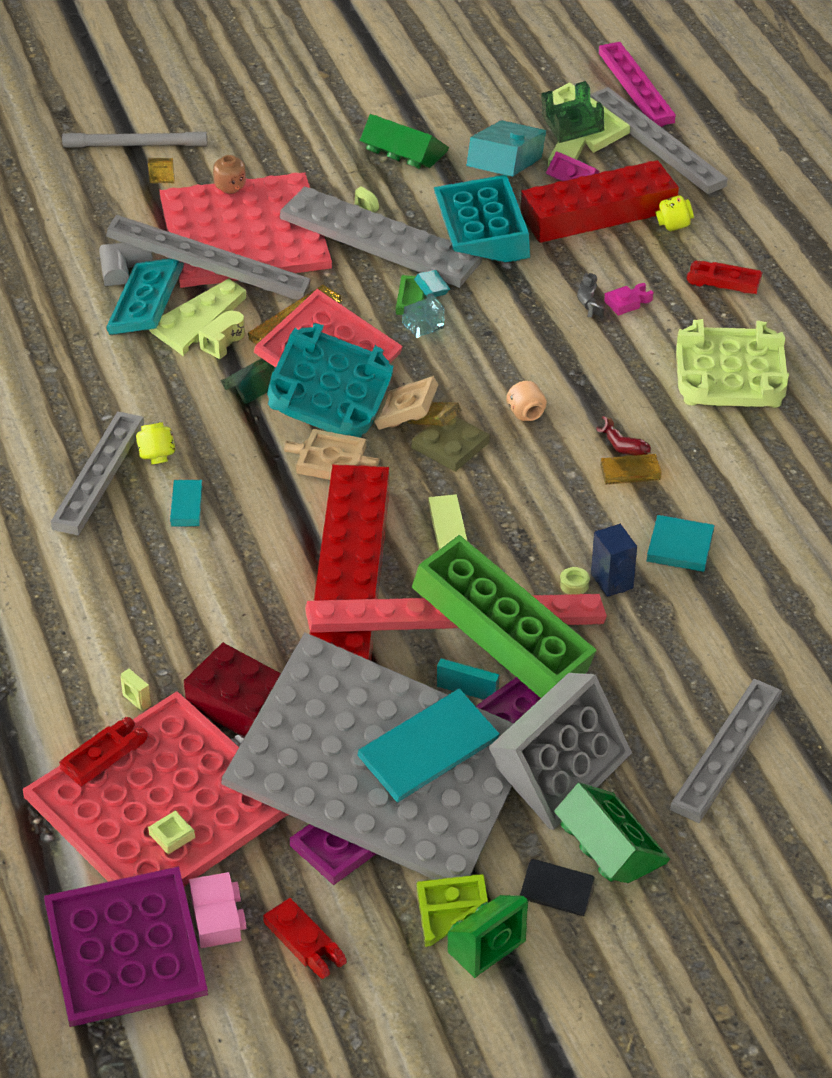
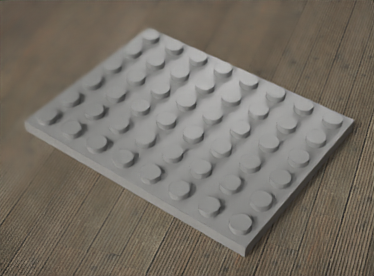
M305 632L221 781V784L434 880L471 876L512 788V785L502 775L489 746L397 803L357 756L358 750L446 697L447 694ZM477 708L500 733L499 737L514 724Z

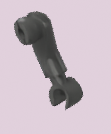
M585 273L577 293L578 300L588 310L587 317L591 318L595 314L603 318L605 308L597 305V301L593 297L597 287V276L593 273Z

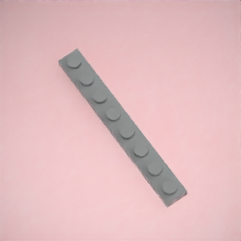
M609 87L590 94L589 97L630 125L629 134L706 194L727 187V177Z
M119 215L114 217L107 228L106 237L115 239L118 242L127 243L194 267L206 269L215 274L224 275L291 299L302 301L310 285V278Z

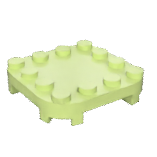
M703 319L693 320L692 326L683 330L679 329L676 346L678 388L684 396V402L688 405L769 406L773 408L781 406L782 400L786 396L789 378L786 368L785 336L783 332L777 333L767 328V322L763 321L756 322V329L704 327Z

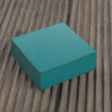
M437 270L418 273L414 278L427 298L446 295L450 290Z

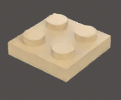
M434 376L387 391L374 419L379 430L387 427L395 428L402 422L411 419L419 420L426 416L438 387Z

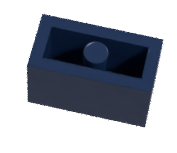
M621 523L594 532L591 575L607 597L624 593L634 588L638 546Z

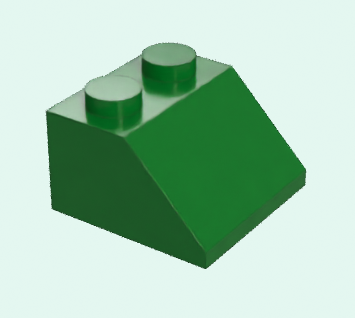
M499 895L489 903L481 904L474 914L464 921H457L448 931L447 952L476 978L526 941L528 899L524 896Z

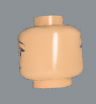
M521 381L515 384L509 390L506 399L516 418L521 421L538 419L543 414L547 404L544 394L537 384L532 381Z

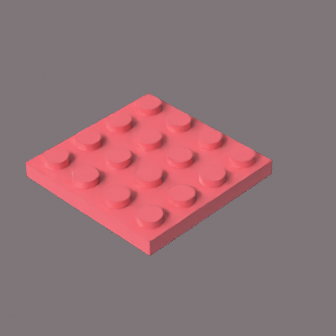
M316 289L255 345L254 353L276 368L290 333L295 328L299 330L301 328L313 327L314 323L324 325L323 333L369 351H373L375 345L384 350L383 355L389 363L401 353L403 346L319 289Z

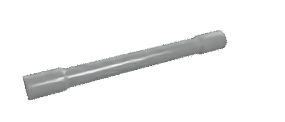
M207 132L62 134L63 148L157 145L207 146L208 144Z

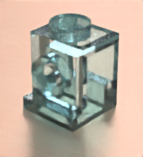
M432 293L427 294V299L404 307V314L402 315L403 324L417 338L443 329L444 306Z

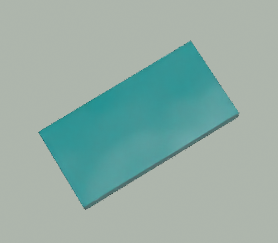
M168 258L135 263L106 326L109 335L157 328L182 271L184 262Z
M459 688L360 748L357 756L398 803L491 745L499 738L500 733Z

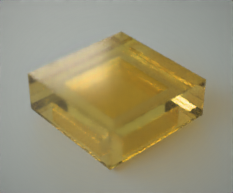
M173 158L148 159L150 183H174Z

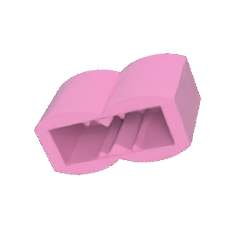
M229 872L189 879L200 948L241 941L240 930L246 929L244 910H237L235 902H241L238 882H231Z

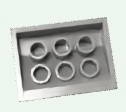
M568 673L489 746L502 775L547 827L553 830L562 822L554 810L578 782L597 788L632 754L596 674Z

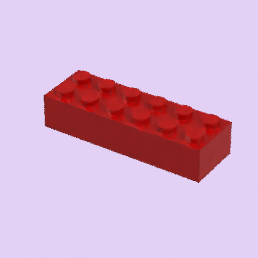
M658 160L648 161L638 165L625 166L620 169L603 171L593 175L580 176L575 179L521 190V213L538 242L542 243L655 217L656 211L660 210V202L678 196L679 187Z

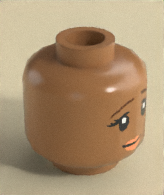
M225 155L214 163V184L224 193L233 194L243 188L246 183L245 164L241 159L233 155Z

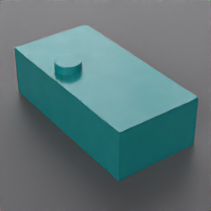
M500 120L470 137L466 166L513 177L542 159L546 130Z

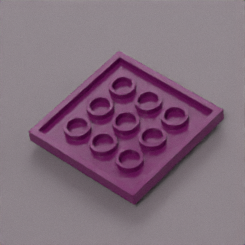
M179 866L44 896L69 1027L208 996V988Z

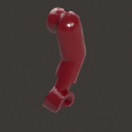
M602 416V419L605 420V426H597L596 430L607 434V439L617 452L636 457H645L650 453L651 446L648 442L638 438L623 437L620 431L614 428L613 419Z

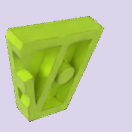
M483 874L418 881L416 883L425 947L432 946L448 936V931L457 921H464L474 914L481 904L488 902Z

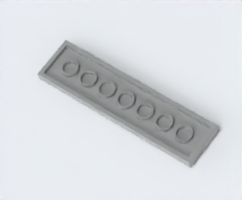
M305 186L280 210V219L420 273L437 270L446 283L459 288L481 264L483 258L456 252L451 241L448 239L437 237L424 230L416 229L403 222L392 220L379 213L371 212L358 205L350 204L337 197L326 195Z

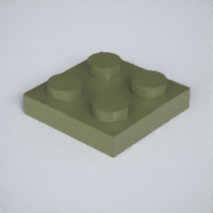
M446 411L412 439V449L456 472L490 443V434Z

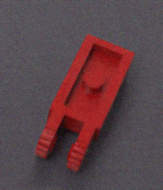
M696 260L691 264L690 272H688L686 278L688 283L699 287L706 284L717 288L757 295L763 272L718 262L711 263Z
M130 717L122 718V720H119L111 727H106L61 759L59 762L60 769L82 787L131 750L139 748L140 745L145 743L149 733L142 727L132 731L135 726L134 720Z
M288 898L263 915L265 925L305 967L308 965L320 978L324 979L330 975L327 964L320 957L323 954L339 968L347 963V958L341 948L335 942H332L323 930L291 898Z

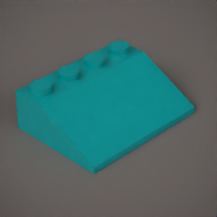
M507 175L434 187V193L454 251L502 262L530 258L529 232Z

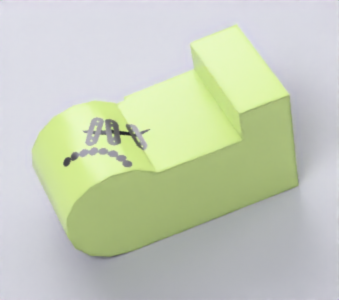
M233 310L226 311L199 330L200 349L218 359L227 355L226 347L232 344L233 341L241 340L245 335L243 314Z

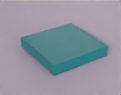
M657 515L646 562L704 572L715 525Z

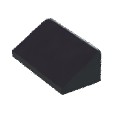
M531 859L520 896H524L528 901L585 916L594 891L595 877L587 873Z

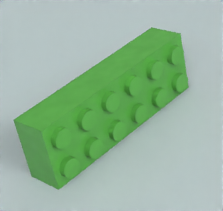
M461 535L455 537L418 566L412 588L540 698L549 692L568 673L585 674L588 672L597 650Z

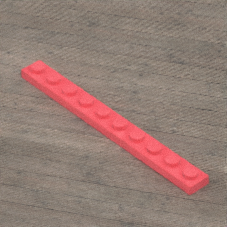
M600 594L532 595L567 625L604 624L607 617ZM425 598L307 601L305 608L310 632L458 628Z

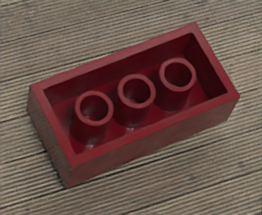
M222 642L183 680L185 698L206 717L245 737L281 673Z

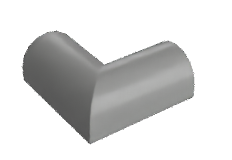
M127 243L105 244L99 248L104 286L126 284L129 278L128 268L134 267L135 263L153 261L151 251H146Z

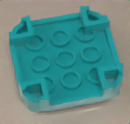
M314 323L313 327L301 328L299 330L295 328L290 333L286 347L274 372H272L267 392L269 407L328 432L361 438L363 434L367 433L374 422L391 380L394 365H390L383 355L384 350L375 345L373 351H369L322 332L324 325Z

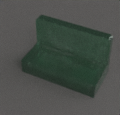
M260 358L224 378L221 382L225 390L235 386L243 402L248 404L268 392L270 379L275 367Z

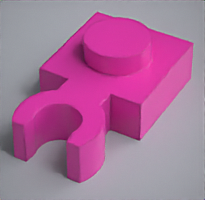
M645 283L637 284L632 290L628 286H624L605 293L604 302L619 316L639 309L640 303L651 302L654 292L652 290L646 292Z

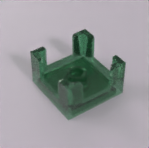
M586 81L575 84V100L554 105L552 91L541 93L542 117L559 143L604 131V107L600 102L596 103V107L592 106L590 102V87Z

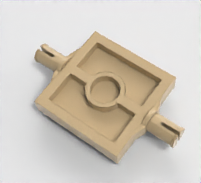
M313 429L309 438L301 444L287 440L284 446V452L300 455L296 464L297 474L330 480L332 464L378 466L379 458L363 455L366 449V439Z

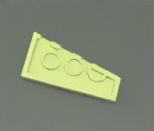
M570 82L551 92L552 101L580 137L585 138L586 145L593 153L630 133L629 124Z
M228 278L164 314L157 328L149 329V332L184 356L189 351L188 347L193 342L196 344L199 342V330L224 312L234 310L246 299V290Z

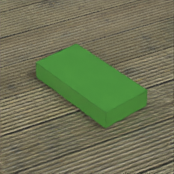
M401 276L396 315L422 316L425 294L415 282L414 278L416 276Z

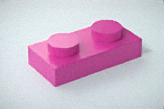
M556 151L546 174L560 181H566L580 176L597 174L600 171Z

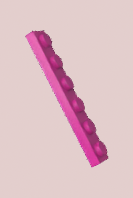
M615 42L600 45L599 55L642 113L660 127L675 123L676 114L622 43Z

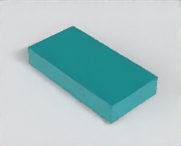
M174 480L170 515L171 527L200 526L202 480Z
M441 658L437 665V687L456 691L460 688L465 695L485 700L499 690V674Z

